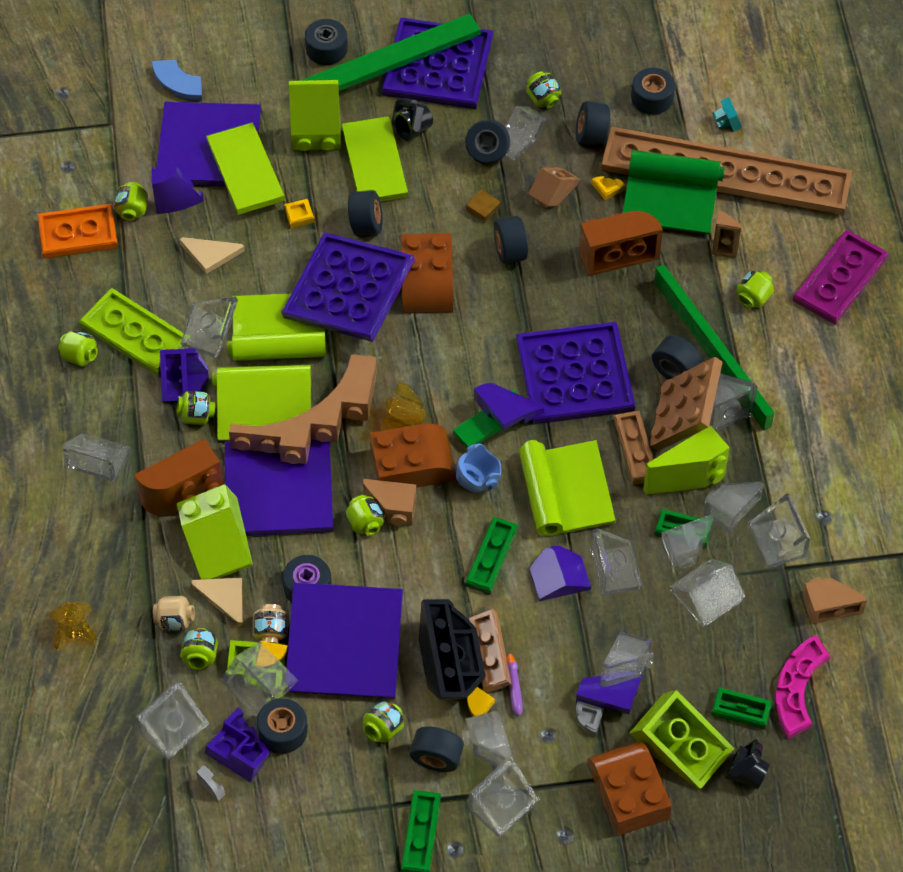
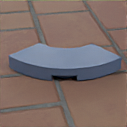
M176 60L152 61L154 75L162 87L173 92L179 98L196 101L202 100L201 76H191L184 73L178 67Z

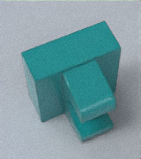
M730 97L721 100L723 107L713 112L718 128L722 129L731 126L733 132L741 129L742 125Z

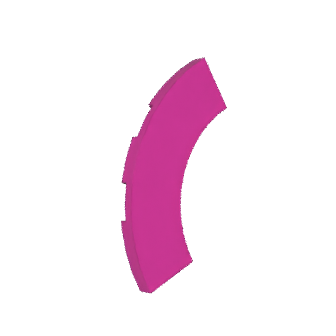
M817 635L804 641L792 652L782 668L778 679L776 711L787 739L812 727V721L805 707V687L816 669L830 660L829 653Z

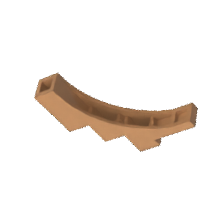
M351 354L348 368L337 387L319 404L296 417L262 426L231 424L229 429L231 449L280 453L281 462L307 464L312 440L338 442L342 418L368 421L377 377V357Z

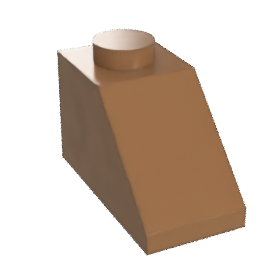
M562 167L541 168L528 194L534 197V202L542 207L558 206L579 184L581 179Z
M370 479L363 480L364 495L375 498L384 513L386 523H392L396 526L413 524L417 499L416 485Z
M815 578L810 580L808 583H805L802 594L811 624L863 614L867 602L865 595L833 578Z

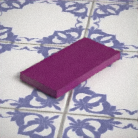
M846 229L794 294L793 301L836 325L888 259L889 253Z

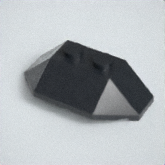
M423 599L421 602L418 640L427 688L439 700L467 699L486 677L477 629L454 607V604L449 599Z

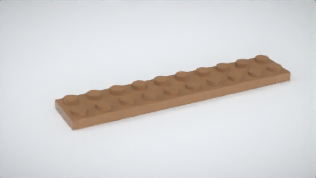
M611 127L601 165V170L629 175L632 150L721 161L720 166L725 167L723 182L718 181L717 192L844 215L852 170Z

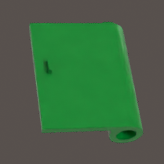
M632 150L623 213L631 211L646 212L659 221L662 229L710 235L718 181L723 182L725 167L720 166L721 161Z

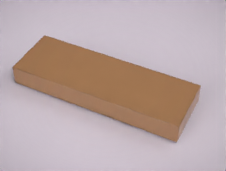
M640 411L614 415L615 427L632 485L642 484L645 480L646 464L654 459Z
M491 609L469 617L470 622L477 629L486 677L482 681L483 690L489 693L512 685L498 612L495 609Z

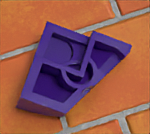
M177 167L152 168V188L157 214L184 210L204 201L203 192L197 193L193 189V183L188 178H185Z
M486 383L474 388L475 402L488 417L492 416L503 430L521 420L526 423L544 412L542 405L497 384Z
M635 670L583 678L576 694V705L577 701L630 715L643 671Z
M237 708L224 722L222 730L206 746L205 754L251 782L264 765L270 751L258 739L254 727L248 726L243 718L244 712L242 709Z

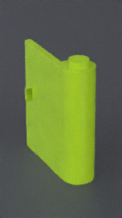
M291 294L232 296L233 336L232 341H227L228 356H233V361L326 357L325 329L283 318L281 312Z
M311 365L217 367V373H212V386L217 388L218 441H230L229 429L231 424L248 426L269 425L296 417L311 409Z
M536 440L527 441L521 446L519 454L538 535L545 537L616 523L597 440L545 450L544 444Z

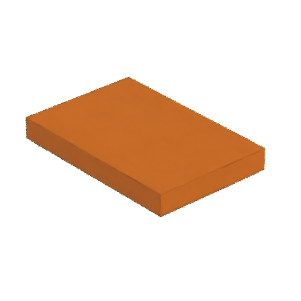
M112 203L38 214L43 259L118 248Z

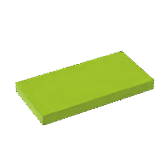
M390 117L343 123L342 131L356 191L375 190L380 202L408 198V190Z
M253 122L206 136L210 150L238 215L285 201L284 193Z
M113 288L79 321L80 327L157 376L161 374L160 350L184 349L191 342L189 336Z

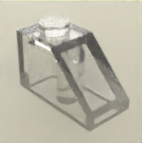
M516 106L505 126L510 135V147L505 156L515 161L537 139L547 118L528 106Z
M760 481L722 484L717 491L712 490L707 495L704 501L706 504L704 515L730 533L762 498L764 484Z
M712 514L661 532L672 567L679 565V568H685L695 563L694 559L699 557L714 525Z
M620 631L603 663L600 686L607 687L640 678L644 669H649L652 664L654 653L650 652L651 640Z
M498 710L466 718L465 729L462 730L465 746L471 747L474 756L506 772H512L514 769V758Z

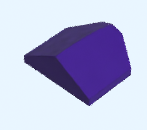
M195 348L160 350L162 402L178 401V397H182L185 391L203 392L209 382L208 365Z
M551 546L544 549L529 568L539 601L591 590V584L582 557L562 546Z

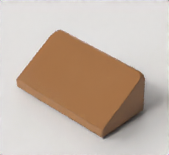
M721 210L718 211L712 253L737 257L742 225Z

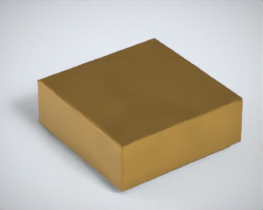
M482 189L466 204V210L484 222L501 207V201Z

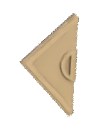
M185 237L180 239L182 247L206 274L245 252L244 246L238 243Z
M242 578L192 580V588L199 591L219 611L234 620L239 627L243 626Z

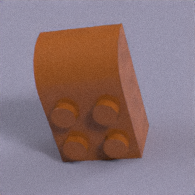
M631 211L581 223L579 254L587 275L592 276L658 260L660 258L663 232L659 221L646 212Z
M401 234V252L411 254L415 259L402 285L403 313L453 312L452 234Z
M420 424L370 433V448L377 480L414 484L416 487L457 481L448 433L444 427L437 424Z
M205 438L134 474L140 504L147 512L156 516L177 514L178 502L223 485L220 460Z
M643 741L587 758V765L616 836L670 819L671 802L651 754Z

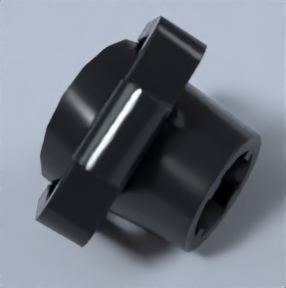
M404 98L403 100L395 101L392 125L395 126L402 139L410 141L433 125V117L427 106L418 104L416 100Z
M757 739L744 747L739 746L727 770L725 779L759 789L770 764L761 759L763 746Z

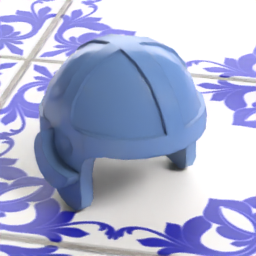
M474 444L467 447L468 452L463 454L457 461L456 479L458 483L471 493H480L487 489L489 491L497 487V482L501 476V463L499 459L491 454L483 444Z

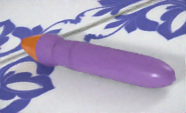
M508 654L506 658L512 685H509L511 704L515 715L520 716L523 704L517 673L518 665L513 655Z

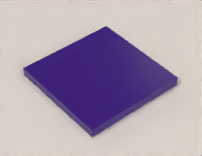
M400 17L394 43L443 23ZM481 29V35L386 72L382 95L477 109L492 44L493 31Z
M164 102L157 168L177 167L193 185L226 186L206 136L252 122L259 136L261 104Z
M324 232L281 314L283 318L373 342L415 261L414 256Z
M617 322L516 334L527 397L529 400L544 407V412L532 419L533 424L635 411L636 406Z
M312 440L307 464L281 462L280 453L231 449L230 441L225 442V485L238 499L246 536L334 532L330 442Z
M294 582L285 692L396 699L403 589Z

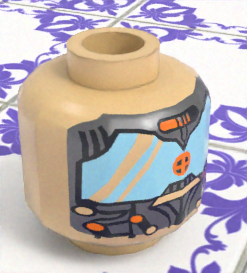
M184 596L161 597L153 607L154 624L159 625L160 629L165 632L185 631L190 621H194L195 618L194 606L189 605L187 598Z
M262 605L253 615V636L260 641L278 644V641L286 639L289 621L287 612L282 610L280 605Z

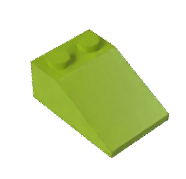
M338 80L289 81L292 150L341 149Z
M710 425L708 428L698 432L647 463L643 492L649 495L705 488L711 483L716 484L725 477L730 447Z
M225 484L177 503L181 526L201 580L219 579L253 566L238 499Z
M677 690L663 693L629 733L637 742L643 741L652 756L698 790L705 785L735 749Z

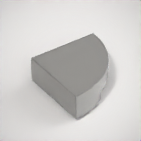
M577 701L576 717L579 725L587 733L596 737L604 708Z
M202 766L196 772L198 784L219 801L225 796L224 788L211 778L214 774L206 766Z

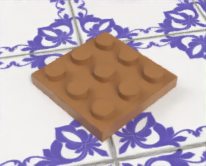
M713 357L663 383L660 402L656 409V420L651 431V448L659 451L709 427L722 367L721 360Z

